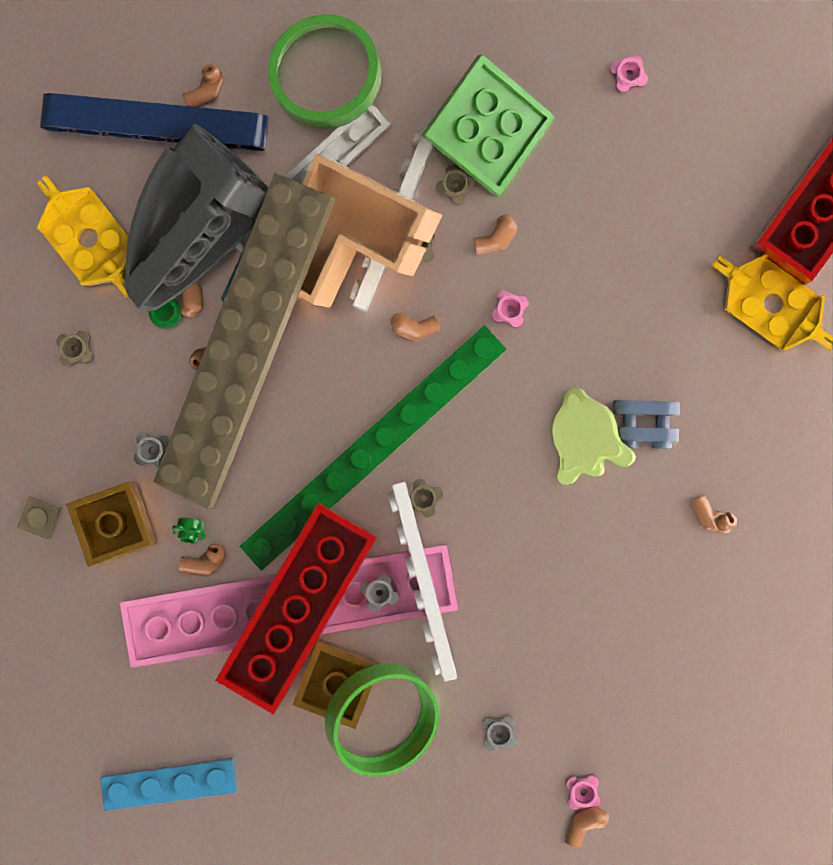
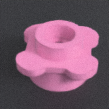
M631 55L630 58L622 61L615 60L611 65V72L616 75L618 81L616 87L621 92H626L629 87L636 85L642 87L648 81V76L644 73L642 58L638 55ZM628 70L632 72L631 76H627L626 72Z
M506 290L499 292L497 295L499 302L497 308L492 312V318L496 322H508L512 327L521 326L524 321L522 318L524 309L529 305L528 299L525 296L510 295ZM508 306H512V307H513V311H512V312H509V311L507 310V307H508Z
M588 775L582 779H577L573 776L567 780L566 786L570 790V798L568 800L570 808L578 810L580 807H598L600 805L601 799L597 792L599 780L596 776ZM582 789L587 791L585 795L580 794Z

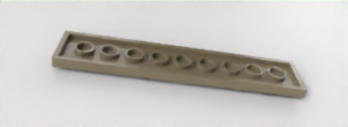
M274 173L154 478V483L206 509L214 508L337 198Z

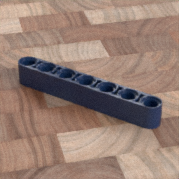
M45 93L43 94L40 128L54 132L178 144L190 127L196 124L229 149L265 151L269 116L253 112Z

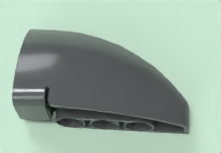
M196 124L190 127L174 147L175 149L168 147L159 157L144 185L134 212L127 242L125 288L127 295L137 308L142 310L154 311L161 308L197 282L220 262L253 228L255 220L252 217L261 208L269 188L237 155Z

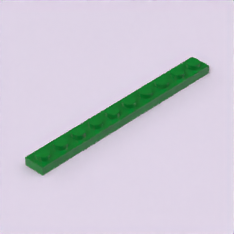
M484 325L239 547L261 571L265 569L298 539L318 503L331 509L507 349Z

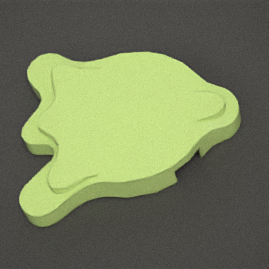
M573 388L568 390L564 396L563 405L555 416L552 426L554 445L560 456V467L557 473L558 481L563 485H571L582 473L594 477L601 476L604 473L603 462L605 459L622 467L632 465L635 461V453L619 438L617 423L610 409L588 397L582 389Z

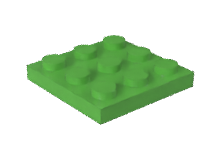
M481 54L477 55L421 136L494 196H501L556 116Z

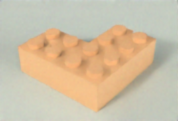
M316 154L302 184L337 199L298 296L311 304L330 308L357 251L396 272L413 276L426 250L421 244L423 241L430 242L442 215L335 160Z

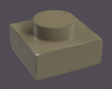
M30 496L27 499L17 528L50 539L62 508Z

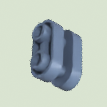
M613 401V414H623V427L617 428L619 438L627 447L639 448V441L652 442V448L672 449V442H679V429L669 428L670 416H680V402ZM636 415L656 416V428L636 427Z

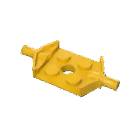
M44 176L42 179L49 189L41 180L36 185L47 196L48 203L37 229L50 242L79 279L81 285L86 287L112 282L116 284L125 298H128L129 296L124 286L129 237L90 187L62 192L56 188L48 176ZM86 230H94L97 233V242L92 247H84L81 244V235Z
M767 254L740 267L734 266L721 255L715 259L711 266L727 276L725 280L728 281L724 305L726 311L782 351H786L807 340L817 341L828 351L833 349V336L824 331L821 326L825 303L824 295L819 296L770 261L767 258ZM774 295L779 298L781 308L777 313H770L765 309L764 299L766 296Z

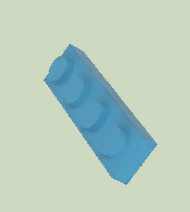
M233 758L103 775L100 777L104 811L237 792Z

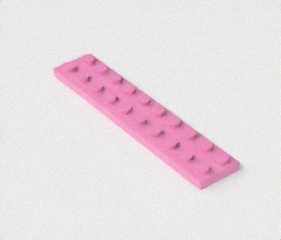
M447 544L423 548L440 613L457 611L458 604ZM410 551L364 559L321 634L427 616L425 609L418 610L414 591L420 589L417 577L410 578L405 558L411 557ZM382 573L388 574L391 577L390 584L393 591L399 595L398 601L394 605L387 604L382 606L378 612H372L367 607L368 600L366 595L361 593L360 586L364 581L371 582L378 579V576ZM277 574L119 602L130 667L135 668L233 650ZM377 590L376 594L381 596L383 592L382 590Z

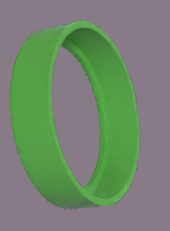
M321 14L298 21L280 36L269 58L268 77L276 99L291 118L308 127L331 129L351 123L368 110L379 92L382 68L374 43L361 26L342 16ZM339 28L352 32L365 46L369 60L367 79L357 96L346 105L325 112L306 110L294 104L284 94L278 79L279 65L287 49L301 36L317 29Z
M394 663L372 665L350 676L333 695L325 716L326 737L331 748L350 770L370 777L391 775L413 764L431 744L439 722L438 703L432 690L413 670ZM393 678L410 680L419 693L421 708L417 724L407 739L393 750L377 756H360L346 750L338 740V727L341 717L352 699L368 686L382 680Z

